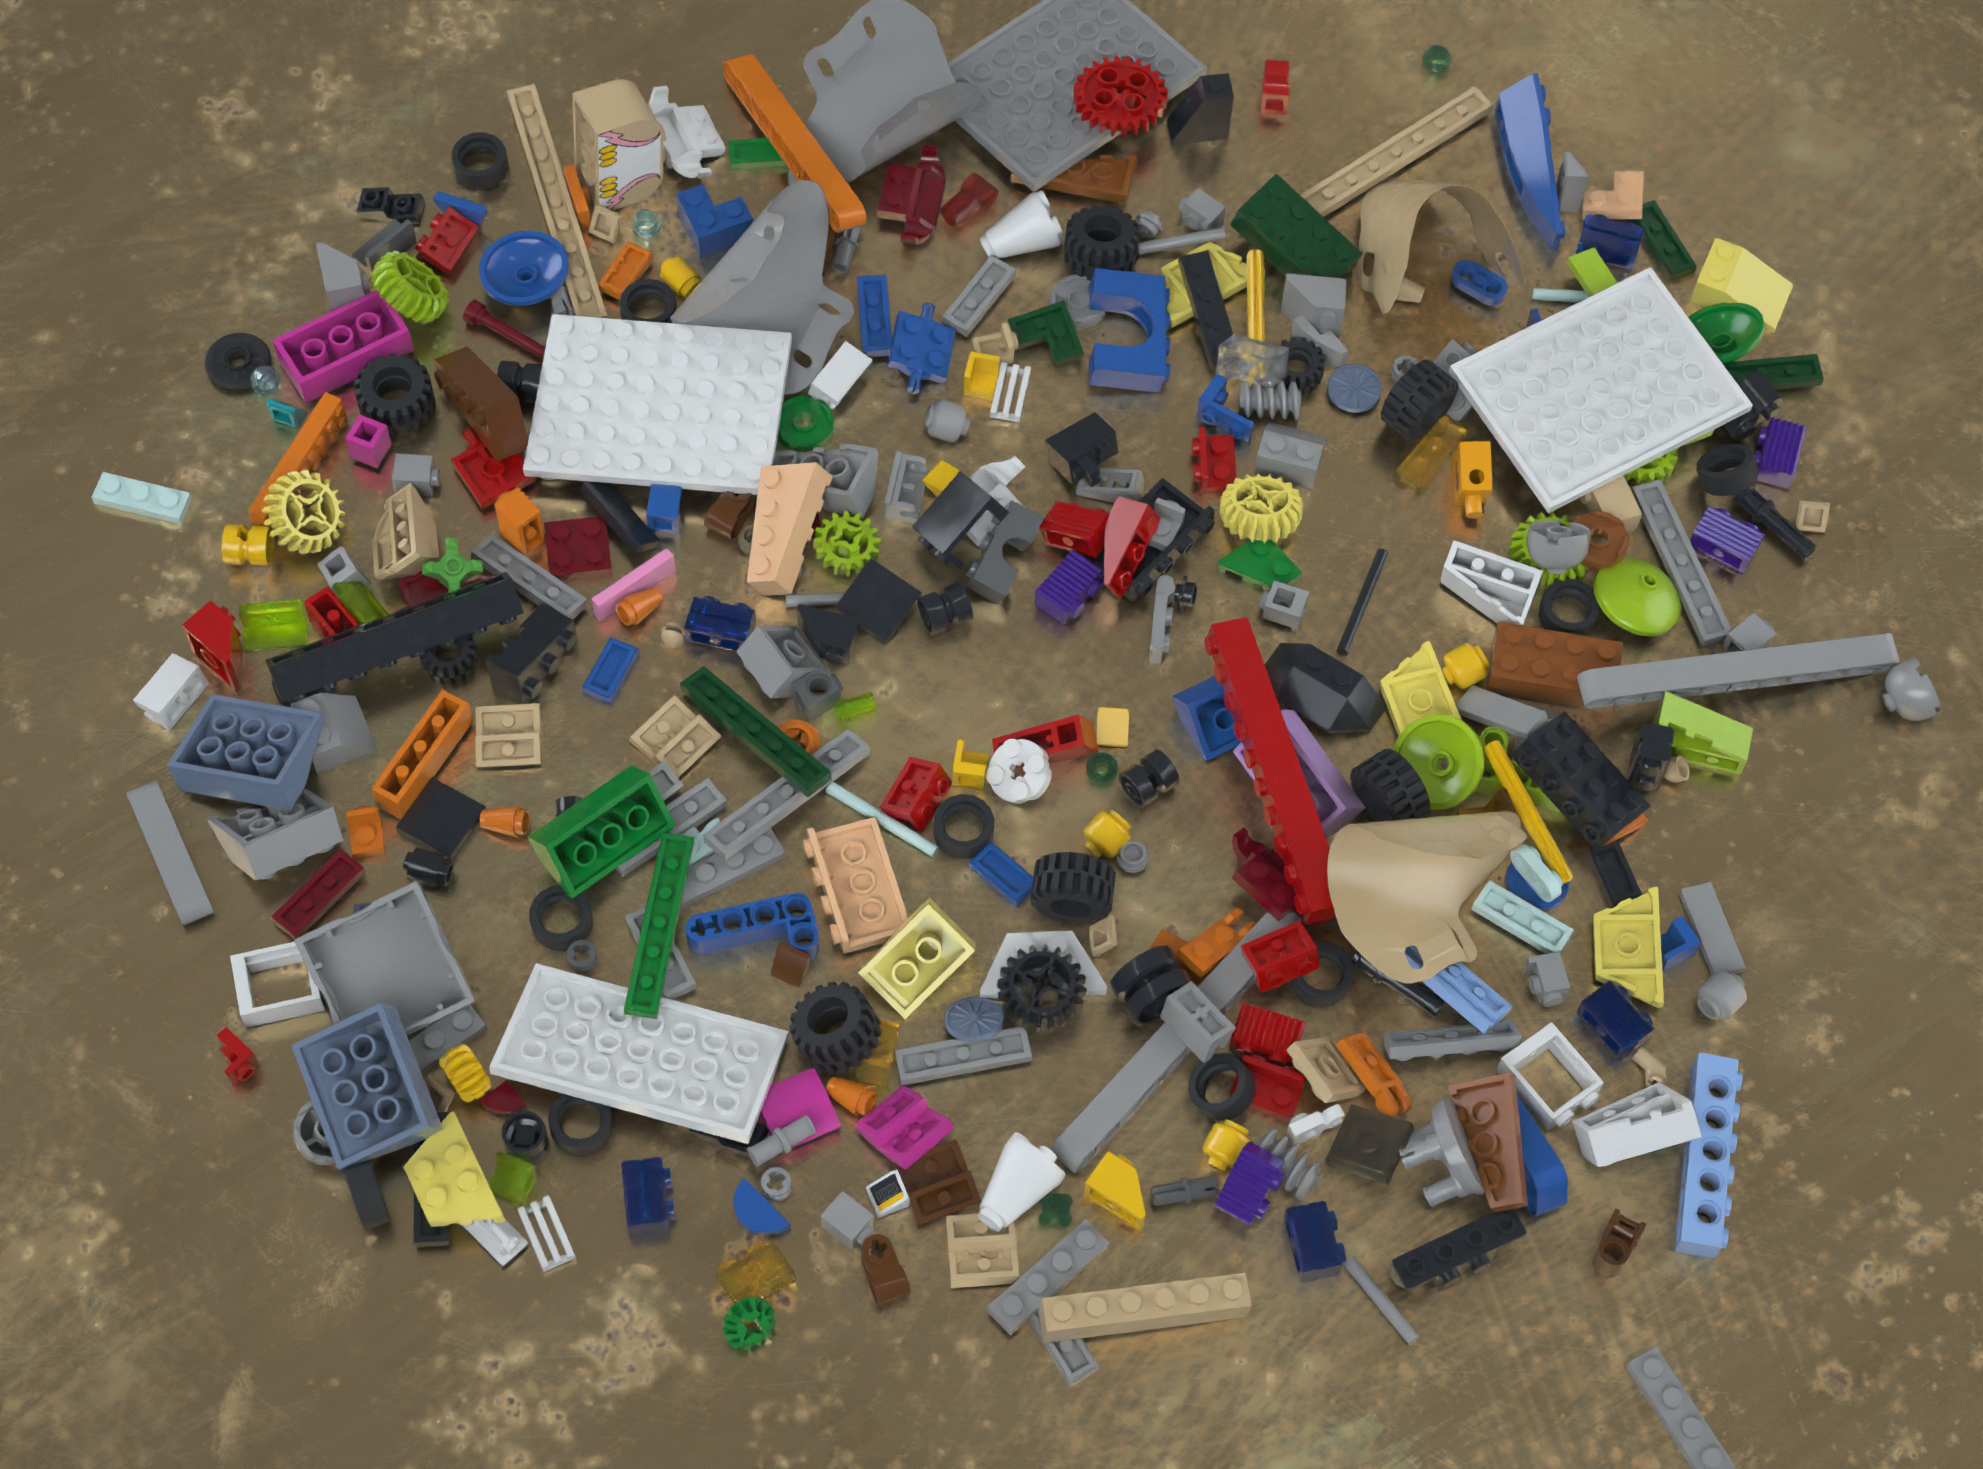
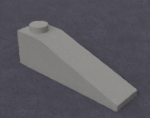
M842 444L840 449L824 450L823 447H815L813 452L796 453L795 450L775 452L773 466L817 462L833 476L830 486L825 487L822 496L824 500L822 509L832 513L835 512L838 515H843L844 511L848 510L849 517H854L858 512L860 513V519H862L875 496L878 451L876 448L855 444Z

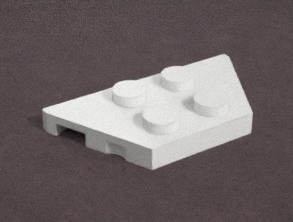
M1073 931L1007 933L980 989V997L998 999V992L1001 990L997 988V980L1002 978L1000 976V969L1008 967L1007 959L1009 956L1017 959V951L1019 949L1029 954V947L1032 944L1036 947L1037 951H1042V947L1046 943L1049 947L1048 952L1052 953L1057 947H1060L1061 957L1071 953L1073 957L1071 964L1079 963L1081 966L1079 974H1084L1086 977L1085 984L1082 985L1087 988L1086 996L1106 995L1107 985ZM1042 968L1032 969V970H1029V971H1030V972H1038V971H1040ZM1054 972V980L1062 984L1063 989L1069 991L1065 980L1058 973ZM1047 979L1044 985H1041V988L1037 989L1036 997L1038 996L1040 990L1042 991V989L1046 987ZM1015 986V990L1020 998H1030L1028 994L1022 992V988Z

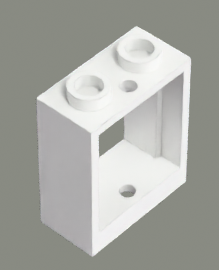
M295 942L230 956L240 1016L246 1028L325 1011L323 1001L325 997L314 983L309 971L312 995L256 1007L250 973L304 962Z
M1552 1022L1503 1056L1496 1069L1498 1074L1510 1072L1515 1075L1518 1097L1547 1131L1556 1125L1562 1128L1575 1117L1574 1112L1583 1106L1586 1110L1600 1099L1599 1092L1604 1084L1601 1078ZM1548 1049L1583 1089L1582 1092L1554 1112L1518 1072Z

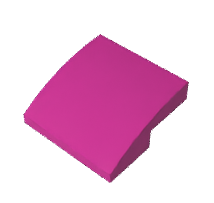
M815 1068L770 1085L760 1112L770 1135H772L771 1131L777 1127L782 1129L804 1115L809 1117L815 1127L816 1134L805 1138L791 1148L842 1127Z
M904 1085L855 1124L856 1130L869 1143L905 1170L954 1130L950 1119L929 1108L925 1097Z

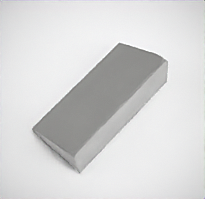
M1571 152L1564 154L1556 182L1557 197L1560 200V211L1576 212L1579 211L1588 182V175Z

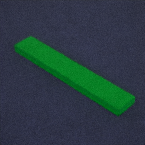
M662 833L624 1006V1014L651 1019H657L694 847V837Z

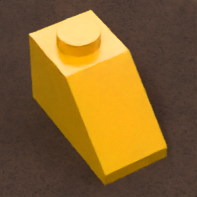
M1107 1151L1085 1182L1084 1194L1140 1231L1144 1226L1146 1213L1137 1170L1125 1156L1120 1154L1115 1156Z

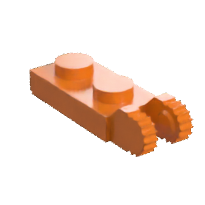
M1237 907L1224 920L1220 919L1182 947L1177 954V958L1199 978H1202L1231 952L1256 925V922L1251 921L1239 933L1235 932L1231 927L1237 924L1244 915V911Z
M1360 1032L1341 1038L1335 1046L1363 1082L1365 1088L1375 1097L1376 1107L1382 1112L1384 1117L1391 1118L1398 1115V1112H1409L1413 1104L1412 1099L1402 1086L1401 1080L1366 1033Z

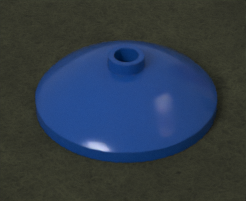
M518 231L499 238L487 248L479 264V276L485 291L495 300L514 306L532 305L551 297L564 284L569 271L567 253L561 243L552 236L538 231Z

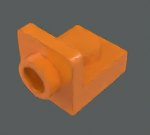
M358 806L353 810L346 811L353 859L386 855L382 819L378 807Z

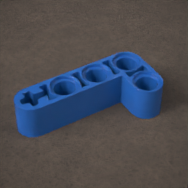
M792 893L696 914L689 918L685 925L687 944L697 954L716 952L787 936L789 946L809 954L810 961L816 958L819 953V933L812 904L809 898L801 893ZM798 909L805 912L801 916H792L790 914L791 911ZM766 916L773 919L769 923H760L757 921L761 917ZM736 923L741 926L733 931L726 929L729 924ZM715 928L719 929V933L715 934ZM698 932H703L704 936H699ZM800 939H809L812 941L807 946H802L797 943Z
M1517 1095L1528 1202L1527 1208L1532 1216L1536 1217L1567 1204L1568 1178L1562 1162Z

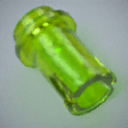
M869 691L846 700L843 697L839 698L838 702L834 703L837 719L850 722L852 717L876 711L875 699L870 700L873 694Z

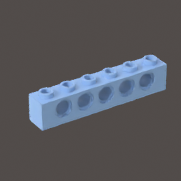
M1699 1052L1692 1064L1689 1100L1693 1103L1702 1137L1687 1141L1684 1144L1674 1252L1715 1259L1721 1248L1725 1249L1727 1246L1729 1229L1724 1228L1725 1216H1729L1732 1204V1197L1727 1196V1185L1732 1184L1735 1169L1734 1165L1729 1163L1730 1153L1734 1154L1737 1145V1134L1732 1133L1733 1122L1737 1123L1740 1112V1103L1735 1102L1736 1091L1739 1092L1743 1079V1073L1738 1071L1739 1059ZM1709 1089L1718 1090L1723 1097L1717 1098L1713 1096ZM1706 1120L1716 1121L1720 1128L1714 1129L1710 1127ZM1703 1151L1713 1152L1717 1160L1708 1159ZM1700 1182L1710 1183L1714 1191L1704 1190ZM1697 1214H1706L1712 1223L1700 1221Z

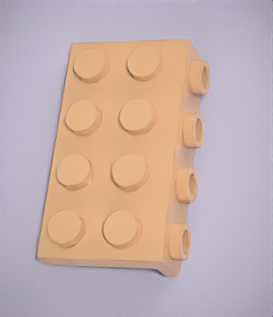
M876 817L816 833L813 827L807 828V839L802 840L807 859L813 857L816 866L811 868L816 887L822 886L824 896L820 897L825 916L831 914L833 924L829 925L833 943H840L843 954L886 943L908 919V915Z

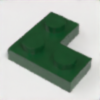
M1064 300L1008 319L1011 332H1015L1017 336L1018 350L1047 341L1056 366L1084 357V351Z

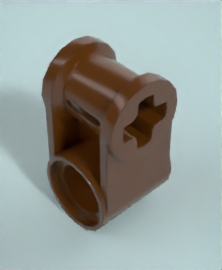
M722 492L716 502L708 509L704 519V526L730 539L736 538L743 524L755 508V500L752 493Z
M1615 1208L1602 1234L1603 1238L1593 1256L1592 1264L1596 1273L1606 1278L1617 1276L1622 1271L1631 1252L1634 1251L1646 1227V1223H1637L1621 1215L1620 1210ZM1604 1253L1613 1254L1618 1262L1609 1261L1604 1256Z
M874 1234L866 1238L862 1246L861 1263L876 1304L879 1306L911 1294L907 1276L898 1261L891 1241L886 1236ZM876 1249L878 1254L883 1253L882 1258L878 1259L875 1254L871 1255V1250Z

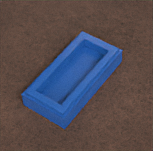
M610 637L585 680L582 692L611 704L637 659L639 648Z
M992 841L969 862L970 869L1016 908L1031 894L1033 876Z

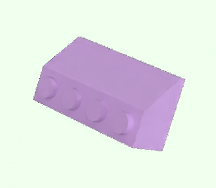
M1281 710L1326 838L1347 826L1366 807L1294 710ZM1241 742L1233 752L1254 780L1252 769H1248L1243 756L1245 749Z

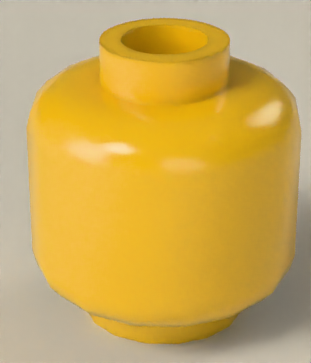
M1464 643L1444 655L1443 662L1445 667L1441 670L1449 685L1455 683L1457 687L1464 690L1485 679L1487 676L1486 669L1490 665L1478 645L1473 647L1469 643Z
M1114 810L1110 813L1100 811L1083 830V835L1087 839L1084 846L1097 858L1102 854L1107 858H1114L1121 850V847L1129 842L1131 835L1128 830L1131 826Z
M1225 1119L1224 1123H1215L1202 1146L1203 1152L1210 1157L1207 1163L1223 1172L1226 1171L1227 1167L1233 1168L1242 1148L1249 1141L1252 1142L1250 1137L1247 1136L1249 1130L1228 1119Z

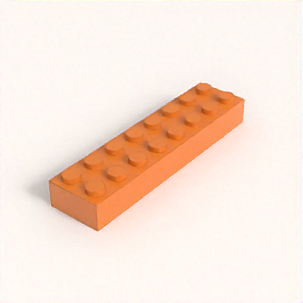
M327 392L323 394L248 509L252 526H268L264 522L269 519V515L261 511L269 505L263 499L266 495L271 494L268 488L276 483L277 478L283 475L286 476L287 473L292 471L299 473L302 470H309L310 475L317 471L319 462L323 457H326L330 445L337 440L339 431L347 424L348 419L341 398ZM293 489L291 492L297 496L300 495L301 490Z

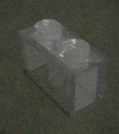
M1233 334L1219 345L1216 374L1272 388L1286 376L1289 348Z

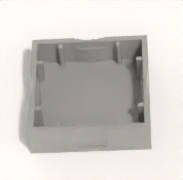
M418 881L373 901L369 906L345 918L336 919L294 940L314 983L321 990L328 1003L334 1025L382 1002L396 1007L408 1036L477 1002L435 912Z

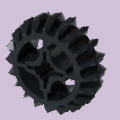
M1046 943L1043 945L1042 951H1037L1036 947L1032 944L1029 947V954L1019 949L1017 951V959L1009 956L1007 959L1008 967L1000 969V976L1002 978L997 980V988L1001 990L998 992V1000L1004 1002L1002 1005L1003 1012H1012L1011 1021L1013 1023L1023 1019L1022 1027L1024 1030L1029 1027L1030 1023L1035 1024V1031L1037 1033L1041 1030L1042 1025H1047V1029L1052 1032L1054 1030V1022H1057L1064 1028L1067 1024L1066 1017L1074 1020L1077 1016L1076 1009L1083 1007L1084 1000L1082 998L1086 996L1087 988L1082 986L1085 984L1086 977L1084 974H1079L1081 971L1079 963L1071 964L1073 958L1071 953L1061 957L1060 947H1057L1053 953L1048 952L1049 947ZM1042 968V969H1041L1040 971H1038V972H1030V971H1029V970H1032V969ZM1054 972L1058 973L1065 980L1069 991L1063 989L1062 984L1054 980ZM1047 979L1046 987H1044L1042 991L1040 990L1038 996L1036 997L1037 989H1040L1041 985H1044ZM1015 986L1022 988V992L1029 995V1004L1025 1003L1018 996ZM1045 1004H1054L1052 1007L1041 1008Z

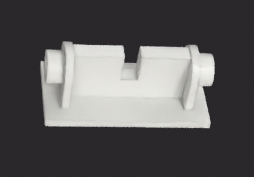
M476 1220L472 1225H462L502 1267L529 1244L507 1220L502 1223H494L493 1220Z

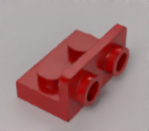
M450 206L443 215L437 212L428 226L432 229V232L429 236L423 234L414 247L418 251L415 256L418 261H421L423 258L447 275L451 272L479 228L478 225Z
M1198 427L1197 438H1192L1191 444L1192 456H1197L1198 464L1193 466L1194 482H1199L1200 494L1223 493L1227 488V484H1233L1235 478H1237L1234 435H1205V427Z
M909 757L879 808L891 817L910 821L916 831L923 832L929 821L933 818L942 799L948 793L952 781L941 764Z
M1300 920L1240 945L1243 957L1256 976L1257 987L1260 992L1277 988L1297 977L1308 975L1320 967L1317 946Z
M1242 1055L1241 1062L1252 1073L1256 1083L1255 1096L1248 1109L1290 1123L1304 1087L1305 1075L1290 1066L1279 1067L1273 1065L1267 1059L1258 1055ZM1237 1074L1233 1086L1231 1088L1229 1097L1235 1092L1238 1086L1239 1077Z

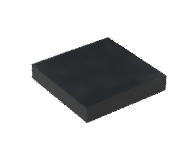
M870 558L837 603L835 610L841 614L860 618V627L884 644H887L917 603V598L922 596V592Z
M432 777L397 824L396 830L398 833L429 850L446 855L448 860L452 861L480 822L481 811L486 809V806Z

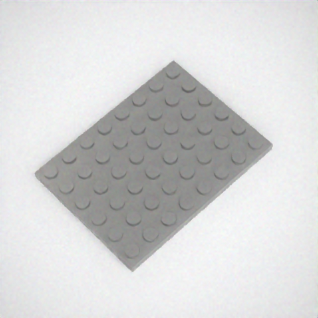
M1043 0L948 62L956 83H968L978 86L982 90L979 107L955 121L1033 192L1121 133V131H1116V134L1112 137L1110 130L1106 129L1101 134L1099 133L1100 126L1097 125L1094 128H1089V120L1082 122L1081 113H1076V104H1073L1074 83H1077L1078 74L1083 75L1084 67L1092 69L1093 61L1102 65L1103 57L1113 62L1115 55H1118L1120 61H1124L1127 56H1130L1131 63L1141 59L1142 67L1151 64V72L1159 71V79H1165V88H1168L1167 101L1195 83L1200 76H1205L1207 67L1129 0Z

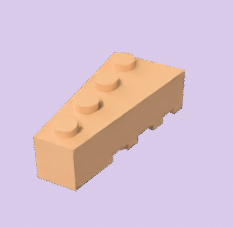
M817 462L761 467L747 583L763 596L792 594L804 560L802 552L806 542L811 540L814 531L811 528L816 513L822 509L824 503L822 496L825 487L830 486L833 477Z

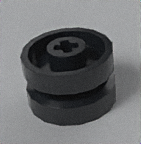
M1168 945L1157 946L1136 956L1116 972L1110 981L1109 987L1116 998L1122 1003L1127 1002L1125 1011L1136 1026H1146L1160 1020L1167 996L1190 981L1193 982L1184 969H1178L1180 961Z

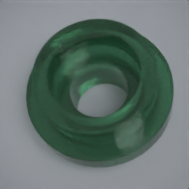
M1434 45L1425 51L1422 62L1427 70L1441 73L1450 67L1451 56L1444 46Z
M1099 752L1091 756L1087 761L1086 772L1092 781L1104 784L1116 777L1118 764L1110 754ZM1102 766L1105 767L1107 771L1099 772L1096 769Z

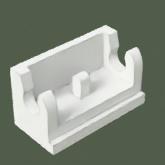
M845 341L812 381L807 396H811V399L817 401L818 399L824 401L833 410L863 372L871 365L872 359Z
M172 653L133 701L138 707L146 710L144 715L170 731L209 685V682L198 665Z

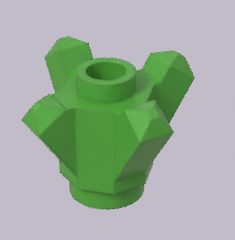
M446 538V554L439 562L429 561L421 563L422 575L439 580L448 588L449 592L460 589L468 581V578L483 572V560L472 559L467 561L458 553L457 538Z

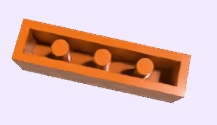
M443 689L440 691L372 786L371 793L376 807L399 819L403 818L472 724L473 717L468 702Z

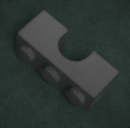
M1013 500L1004 507L1009 513L1002 521L993 516L991 523L995 524L991 534L987 532L978 547L982 550V553L978 560L975 558L972 560L966 571L969 579L965 587L996 604L1007 596L1019 571L1004 560L1002 555L1003 546H1012L1023 552L1032 544L1044 517Z

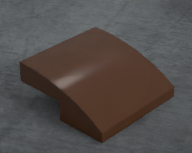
M957 1139L931 1148L906 1170L894 1162L892 1163L902 1179L909 1197L910 1210L918 1226L982 1202L971 1171L966 1166Z

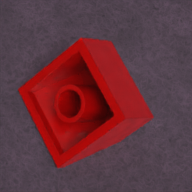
M210 600L184 622L182 626L193 655L237 693L241 689L243 648L239 639L241 633L234 625L236 620L234 615L225 606L219 608Z

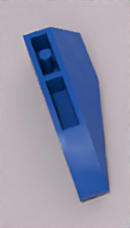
M1534 73L1499 93L1495 115L1506 166L1521 204L1550 250L1557 251L1560 240L1565 237L1564 221L1560 220V200L1557 197L1548 127L1551 116L1549 108H1545L1544 105L1546 90L1544 85H1540L1538 73Z

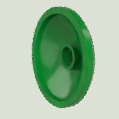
M1719 303L1700 309L1688 317L1722 364L1730 363L1748 354L1760 342L1765 332V323L1760 311L1745 303Z

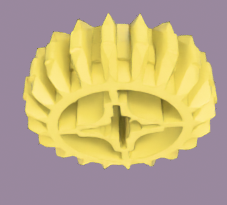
M302 470L299 473L297 471L289 472L286 476L283 475L277 478L276 483L270 485L268 490L271 494L266 495L263 499L269 506L264 507L261 512L269 515V519L265 520L264 524L271 525L273 528L269 536H279L277 545L283 546L288 544V551L294 552L298 550L299 554H307L310 551L314 554L320 552L322 548L330 547L331 541L338 539L340 535L337 530L345 526L339 518L344 517L346 512L339 510V506L345 500L336 499L335 494H337L339 489L333 488L330 490V479L321 481L320 473L315 472L310 475L309 470ZM293 489H300L308 492L310 495L304 498L301 495L296 496L291 491ZM306 527L308 530L313 529L316 534L309 536L298 530L299 528Z
M1257 473L1256 477L1246 474L1243 480L1235 478L1233 484H1227V488L1223 491L1220 499L1219 513L1221 514L1224 527L1230 529V534H1239L1240 540L1250 538L1252 543L1255 540H1261L1264 544L1267 540L1277 543L1279 537L1288 538L1289 533H1294L1298 525H1300L1303 502L1299 495V490L1294 489L1291 482L1284 483L1282 477L1274 479L1271 477V474L1267 477L1260 476L1259 473Z

